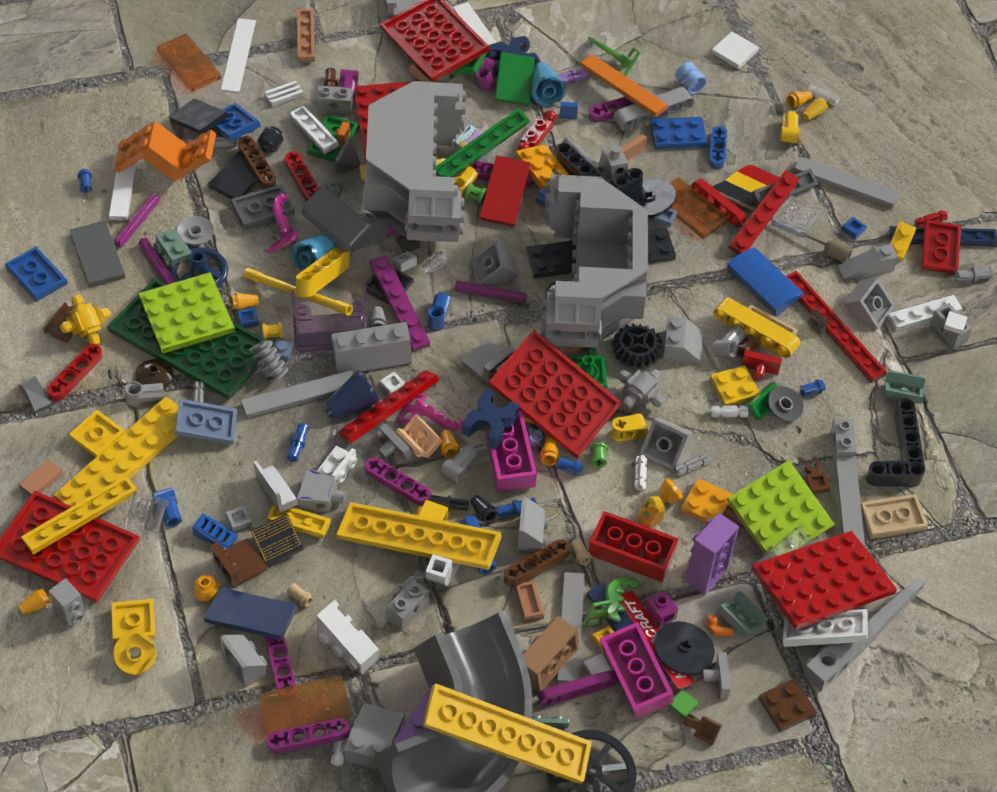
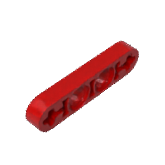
M295 151L288 152L285 155V165L307 202L312 197L311 192L314 195L319 187L301 155ZM298 170L304 171L303 174H296L295 172ZM305 182H309L312 185L305 187L302 184Z
M698 178L692 182L691 188L693 192L733 226L740 227L746 223L747 218L744 212L704 179Z
M90 344L85 347L49 384L47 392L52 401L64 399L100 362L103 354L99 345ZM80 363L86 364V367L83 369H78L76 366ZM67 376L74 377L70 382L64 381V378Z

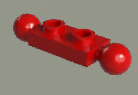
M548 110L544 113L543 119L537 118L520 139L521 143L517 146L516 150L538 146L553 128V123L557 119L556 113Z

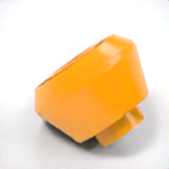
M670 479L663 480L659 487L660 493L658 494L664 503L669 502L670 504L681 501L683 495L673 481Z
M210 575L200 576L193 586V594L199 601H213L221 587L220 583Z

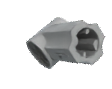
M734 325L722 340L714 342V355L735 357L739 343L746 336L745 331L739 326Z
M132 381L125 386V400L129 406L136 407L142 402L164 399L162 383L141 385L139 382Z
M464 445L452 459L449 458L444 462L440 473L455 483H459L465 476L467 468L476 460L478 454L471 446Z

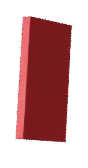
M496 155L480 213V220L515 227L531 162Z

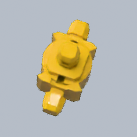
M80 294L71 297L72 306H75V308L70 311L71 316L66 318L67 321L60 325L61 331L63 333L72 332L73 336L79 334L80 338L87 336L86 340L89 345L100 344V338L98 334L96 335V332L101 330L100 325L105 323L104 320L111 316L110 310L108 308L99 309L98 305L92 307L91 303L84 305L85 301Z

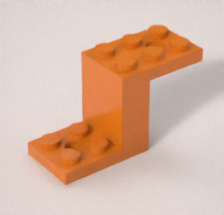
M154 121L119 142L117 155L114 159V170L120 173L139 160L144 159L175 182L211 161L216 133L210 130L186 144Z

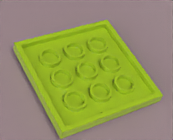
M211 272L139 293L140 301L162 354L235 332L234 325Z
M789 460L726 499L767 559L796 550L835 525Z

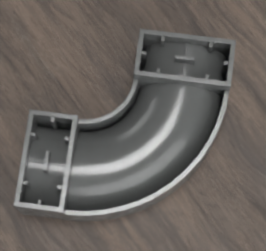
M505 610L458 631L445 635L442 632L413 648L429 688L436 683L532 719L530 677L522 650ZM431 729L398 742L373 755L388 792H498L519 764L516 760Z

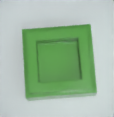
M681 690L674 698V703L669 704L668 707L685 719L698 706L699 702L684 690Z

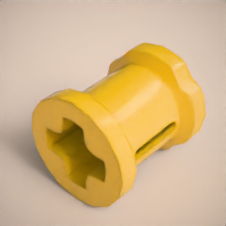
M281 322L272 325L262 324L265 340L274 337L283 338Z

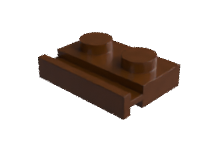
M64 302L43 328L44 333H49L52 337L68 343L73 334L72 332L63 333L60 325L67 321L66 318L71 316L70 311L75 307L72 305L70 307Z

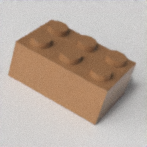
M559 616L546 625L545 631L540 636L537 635L533 639L527 651L524 650L522 652L527 665L531 687L537 692L545 689L558 674L559 670L580 649L578 629Z

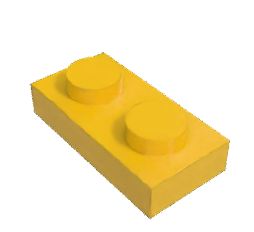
M901 221L897 225L890 244H892L898 259L903 261L916 227Z

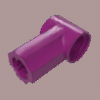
M488 57L483 59L479 71L476 73L482 91H489L495 87V62Z
M341 69L340 87L353 88L354 98L355 86L358 85L359 71Z

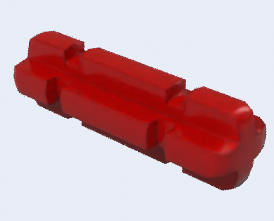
M941 210L937 214L935 212L925 215L923 218H916L914 220L915 226L924 227L925 220L937 222L947 220L948 213L945 210Z

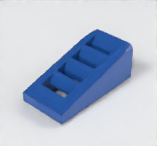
M204 513L200 515L192 527L194 536L210 544L219 542L221 547H226V549L231 547L238 538L236 533ZM228 536L225 543H223L222 540L224 539V537Z

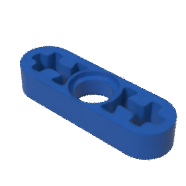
M721 126L714 127L711 132L709 166L713 169H721L725 164L727 130ZM714 146H721L722 149L717 150Z

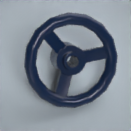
M202 247L190 249L192 252L189 257L190 270L180 279L177 270L181 262L176 263L174 267L170 268V274L175 282L211 272L212 277L217 279L215 281L217 288L221 287L225 282L229 271L226 259L219 252ZM206 255L215 258L220 263L221 272L208 267Z

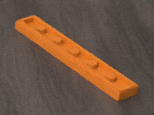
M593 54L580 62V67L654 117H657L667 109L668 104Z

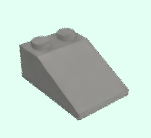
M363 704L345 747V761L379 770L373 755L393 745V741L400 732L405 714Z

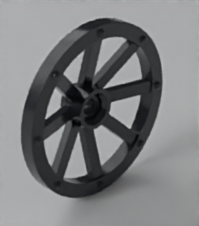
M581 730L571 733L586 740H597L605 743L596 760H593L589 753L584 782L581 783L577 792H584L588 784H592L594 792H601L599 781L615 792H634L637 778L635 763L628 749L618 739L597 730ZM611 747L618 752L624 763L601 764ZM627 770L628 783L626 790L603 773ZM546 772V780L550 792H561L558 785L570 781L562 777L555 778L554 774Z

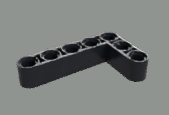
M560 143L556 146V159L569 175L602 177L603 180L626 196H630L642 189L643 171L641 169L631 168L608 180L568 143Z
M902 398L899 400L894 413L901 461L872 462L866 474V482L871 486L915 487L922 482L925 473V463L916 408L911 399Z

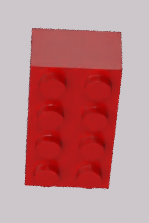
M603 511L589 541L588 552L591 553L592 557L663 583L677 551L679 538Z

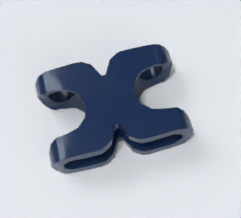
M526 36L512 38L509 45L504 42L490 44V51L485 56V58L488 57L491 60L499 61L494 65V74L497 78L501 52L535 57L534 66L541 62L536 53H525L530 48V41Z
M486 389L477 401V410L470 411L465 418L461 434L470 437L475 431H486L489 434L487 446L496 449L504 438V428L511 427L516 420L520 404L511 401L506 407H495L493 405L494 392Z

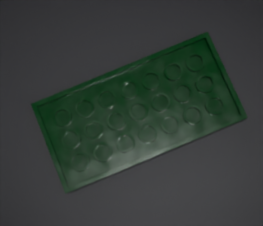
M154 278L141 292L162 287L166 284ZM139 294L107 326L108 331L191 379L198 382L202 381L205 387L228 400L236 394L262 365L257 364L260 357L253 358L256 351L250 352L249 349L265 339L233 321L232 323L235 328L233 333L162 354L140 301Z

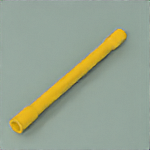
M251 268L244 270L243 276L248 280L297 296L295 285L264 275ZM317 293L311 297L303 298L347 316L353 310V306Z

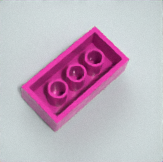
M519 411L513 425L507 429L504 428V438L498 447L493 449L487 446L497 492L536 487L537 472L523 413ZM484 431L486 445H488L489 434Z
M638 622L600 638L601 648L635 719L674 703L673 692Z

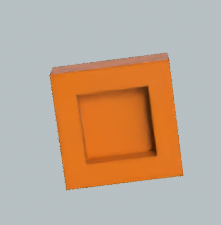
M342 122L341 127L336 131V139H338L340 147H343L350 136V123Z

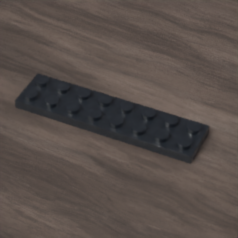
M668 229L648 230V263L675 260L676 253ZM572 241L527 246L526 251L533 277L541 278L571 274L572 264H575V260H572V249H576V246H572Z

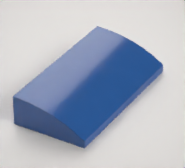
M755 247L739 254L727 263L728 271L776 317L804 296V293Z

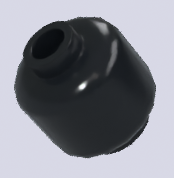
M275 126L264 128L258 137L260 149L266 153L278 151L284 141L282 131Z

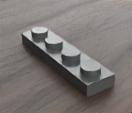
M811 168L795 174L800 180L788 197L818 185ZM776 182L751 192L757 207Z

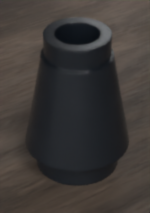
M479 495L474 496L470 500V504L480 521L490 523L496 518L497 511L495 506Z

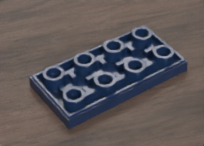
M220 587L204 617V621L213 625L282 640L297 611V605Z

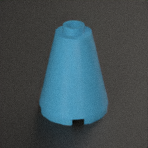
M537 63L534 66L532 79V96L534 100L542 106H552V103L560 102L566 93L564 81L547 63Z
M325 234L295 243L291 256L296 267L299 270L301 268L305 270L333 248L338 247V245Z

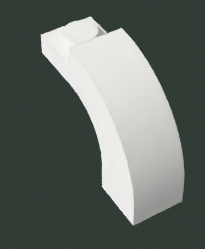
M433 554L426 569V579L448 586L453 580L459 564L452 563L450 559Z

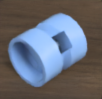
M692 62L682 64L675 73L676 79L690 94L700 92L707 83L705 76L698 71V68Z

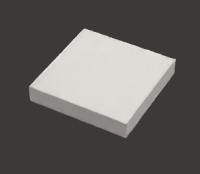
M730 32L712 49V54L740 69L758 52L759 47L736 33Z

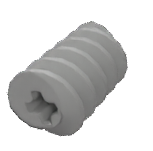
M264 340L254 345L249 351H256L253 358L260 357L257 364H264L261 371L268 370L265 378L272 377L269 381L270 383L284 376L288 371V367H282L284 360H279L281 355L278 353L274 354L277 349L276 347H271L273 342L271 340Z

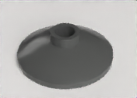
M779 386L769 393L768 405L771 412L777 418L790 422L797 420L802 415L803 401L796 391L786 386Z

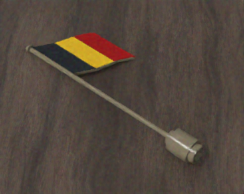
M750 164L712 187L729 201L754 212L756 209L750 207V205L755 203L751 192L776 182L779 177ZM774 217L771 219L824 245L826 255L841 262L849 260L853 252L850 245L835 238L828 240L826 243Z

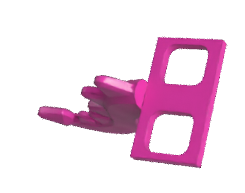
M282 192L279 193V196L273 202V213L280 228L279 236L281 239L272 243L267 251L268 254L289 243H296L295 238L299 233L298 231L291 233L293 228L287 223V216L282 214L285 212L282 208L284 206L283 202L286 203L289 198L287 194Z
M419 395L405 405L396 420L397 423L409 422L418 413L419 416H426L443 428L458 431L461 430L465 419L459 420V422L454 420V423L450 418L445 419L444 414L436 412L433 405L423 403L427 397L426 395ZM406 413H411L409 418L403 419Z

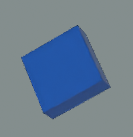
M561 102L560 118L577 119L578 102Z
M852 217L842 226L841 230L856 240L866 231L867 226L855 217Z
M255 307L236 311L240 326L244 328L259 326Z

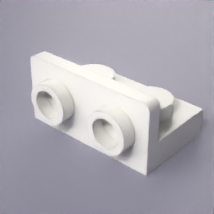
M336 446L317 471L334 477L337 480V485L339 482L342 483L348 470L354 468L357 463L356 450L352 448L348 452Z

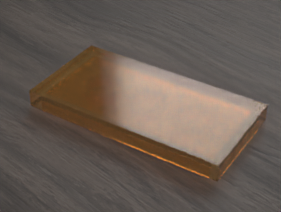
M187 33L157 46V51L191 92L222 79L220 72Z
M680 177L670 182L676 191V201L671 209L678 211L677 218L703 240L729 222L728 216Z
M342 675L259 694L267 736L276 731L337 718L345 719L351 717Z

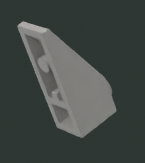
M892 244L877 246L837 265V269L843 281L892 272L895 269L898 256Z

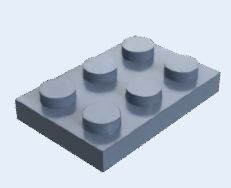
M179 399L174 435L233 445L237 409Z

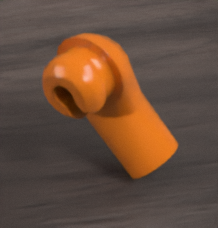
M714 615L707 617L705 626L714 636L733 637V627L720 626L717 622V617Z

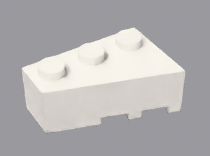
M334 600L317 614L318 639L323 644H328L337 657H342L351 670H356L359 674H363L379 660V649L362 629L358 631L350 623L352 618L349 615L345 617L337 608L339 606L338 602Z

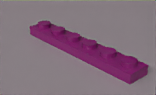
M387 255L370 259L369 265L398 323L407 322L412 351L430 347L431 342Z

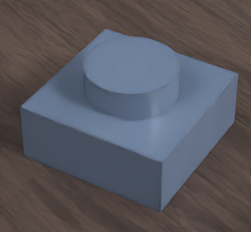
M670 208L665 213L654 217V222L670 228L677 217L678 211Z
M277 338L274 344L277 351L274 354H280L281 360L289 362L295 349V343Z

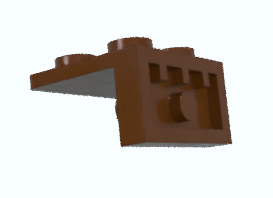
M248 538L227 549L226 547L222 548L219 542L211 545L212 557L232 588L267 570V565Z

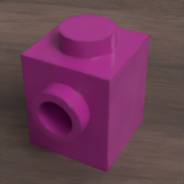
M662 591L652 594L647 599L646 611L660 628L676 619L678 607L668 594Z

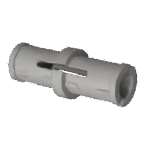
M971 267L968 270H956L955 274L958 275H955L956 282L968 280L975 282L978 279L993 278V275H990L993 274L992 267Z

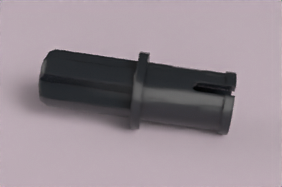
M451 495L448 497L430 496L431 502L448 507V511L450 509L468 511L469 500L451 498Z

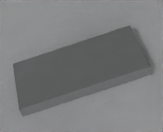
M105 220L70 229V234L89 287L126 278Z

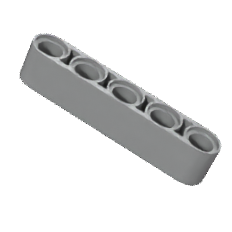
M680 87L656 96L668 104L667 109L657 117H654L637 104H633L616 111L613 119L620 129L626 132L649 124L651 119L665 118L687 110L694 104V99L685 87Z

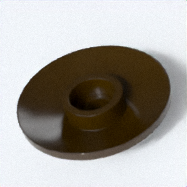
M158 359L143 362L135 372L136 382H139L141 385L162 383L163 389L171 384L174 377L172 367Z

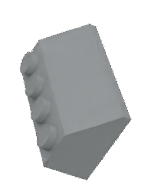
M407 322L331 335L330 340L337 374L351 370L352 373H355L358 370L363 372L412 363Z

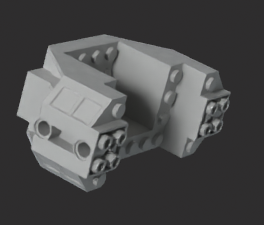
M413 81L369 105L364 210H368L379 219L393 218L391 225L396 231L405 236L407 240L458 242L459 235L463 234V224L460 223H464V212L461 210L464 209V198H461V190H458V185H454L455 177H437L436 170H432V167L436 168V156H433V154H436L437 145L452 146V141L456 139V134H460L461 127H464L465 117L462 115H465L466 104H462V102L466 100V91H463V84Z
M551 174L550 182H546L545 218L548 219V226H551V230H554V238L572 239V246H576V249H572V260H575V264H572V275H575V277L572 278V281H556L555 288H551V292H547V298L543 299L541 336L554 346L597 348L600 340L634 319H643L648 273V210L603 180L602 177Z

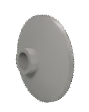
M192 216L184 219L178 225L177 231L186 244L201 245L212 238L214 227L207 218Z

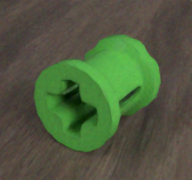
M469 183L465 190V198H471L483 204L487 189H480Z
M595 442L590 446L592 451L590 465L602 468L607 465L606 452L608 451V446L603 442Z

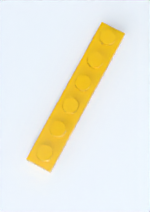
M125 475L21 536L22 541L34 555L137 494V488Z

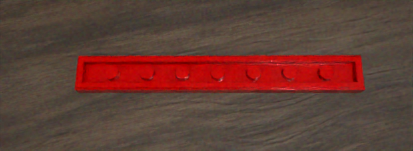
M798 271L787 275L786 277L804 293V296L798 299L800 304L869 382L872 383L886 376L887 371Z

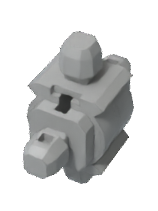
M638 369L631 375V373L622 370L618 374V379L625 384L623 389L625 398L623 399L622 406L629 409L634 405L636 407L642 405L644 409L652 402V405L661 408L665 403V399L658 394L660 372L653 369L650 372L643 371L641 373Z

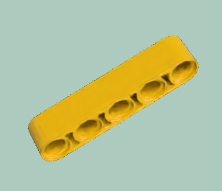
M339 246L335 247L296 276V295L302 298L311 297L346 271L350 266V251H345Z
M723 298L713 310L716 319L731 328L734 325L739 326L745 331L746 336H755L761 345L784 358H790L800 345V340L796 335L731 298Z

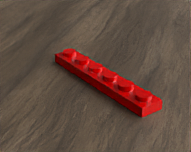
M785 169L728 248L738 255L749 250L800 179Z
M427 370L420 372L418 376L406 382L398 390L390 393L388 397L376 403L367 412L362 413L357 419L346 424L343 429L338 431L340 437L353 443L439 382L437 374Z

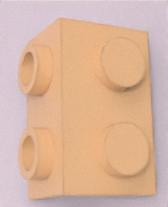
M414 415L404 429L398 428L396 430L400 435V439L406 445H409L412 448V453L419 458L421 456L429 458L443 442L418 415Z

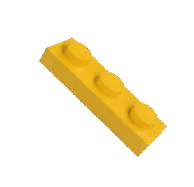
M274 503L267 517V522H270L282 515L288 514L295 531L324 539L331 523L330 518L293 507L279 512Z

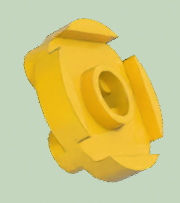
M143 633L126 634L115 644L114 659L116 665L126 674L139 676L147 672L155 663L157 654L152 639ZM138 648L140 650V657L130 658V651H135Z

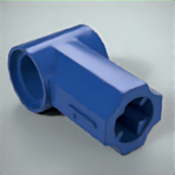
M444 292L435 294L432 306L428 310V326L433 330H440L445 326V317L451 297Z
M173 487L154 492L155 504L157 509H160L165 526L170 528L178 526L182 522Z

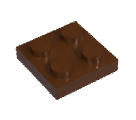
M795 678L760 694L758 697L779 732L816 716L817 713Z

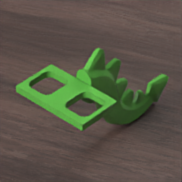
M588 37L591 42L622 63L618 72L621 73L623 68L627 66L623 74L624 76H627L641 54L640 51L632 47L626 57L598 40ZM634 51H636V55L632 60H630V57L632 56Z
M632 576L630 578H617L611 581L606 587V601L592 604L582 627L587 628L601 625L604 617L620 622L621 619L618 612H624L625 610L619 603L624 599L623 596L619 595L624 592L621 587L627 589L629 584L634 588L641 586L642 583ZM602 605L601 610L595 611L597 606ZM599 617L596 622L589 623L591 619Z

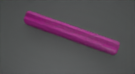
M152 193L114 239L116 246H124L159 203V195Z
M141 238L138 244L162 282L166 285L175 283V280L148 238Z
M456 281L455 291L523 304L527 301V293L464 281Z

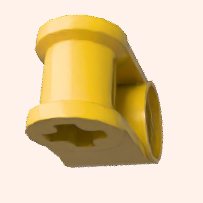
M633 414L615 418L612 422L613 429L610 432V438L615 442H623L646 437L649 430L643 415Z

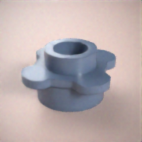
M529 427L527 434L530 446L536 447L538 445L542 447L544 444L542 442V433L537 429L534 430L532 427Z

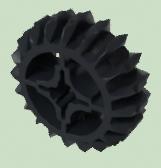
M634 323L631 326L626 324L624 328H620L614 335L612 350L616 359H620V364L626 363L627 367L631 365L634 370L636 367L643 369L646 366L649 368L651 364H655L661 357L663 341L659 333H655V328L649 329L648 325L644 327L641 323L638 326Z

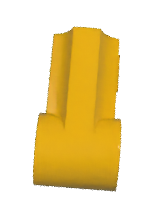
M788 111L783 114L780 142L798 144L800 133L798 115L794 111Z
M467 167L455 177L454 185H458V190H461V198L465 197V190L469 183H473L478 177V173L473 167Z

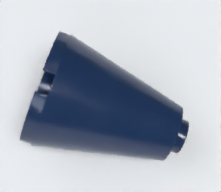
M356 371L325 402L326 407L324 409L330 418L334 416L337 419L380 402L377 393L372 385L367 382L368 379L362 371Z

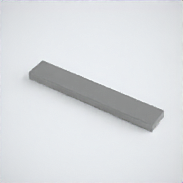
M801 156L794 168L795 173L811 168L817 181L891 208L894 207L900 193Z
M351 370L242 399L241 404L246 418H251L332 396L353 373Z
M564 572L561 618L578 629L580 647L585 574ZM580 649L559 670L558 684L579 679Z

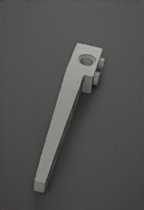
M834 418L830 435L841 532L843 534L853 531L864 545L855 457L857 449L853 419Z
M918 577L868 621V642L843 643L841 646L838 644H825L815 658L810 657L805 662L803 676L820 691H823L908 606L923 589L925 581Z

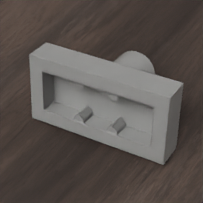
M386 423L379 427L383 436L388 440L378 449L385 458L395 450L407 461L413 457L410 448Z
M718 652L715 662L716 669L703 670L702 679L703 682H718L719 698L728 699L731 688L726 652Z

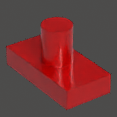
M745 350L742 366L745 365L746 368L753 369V377L757 380L764 379L765 372L775 375L779 374L782 358Z

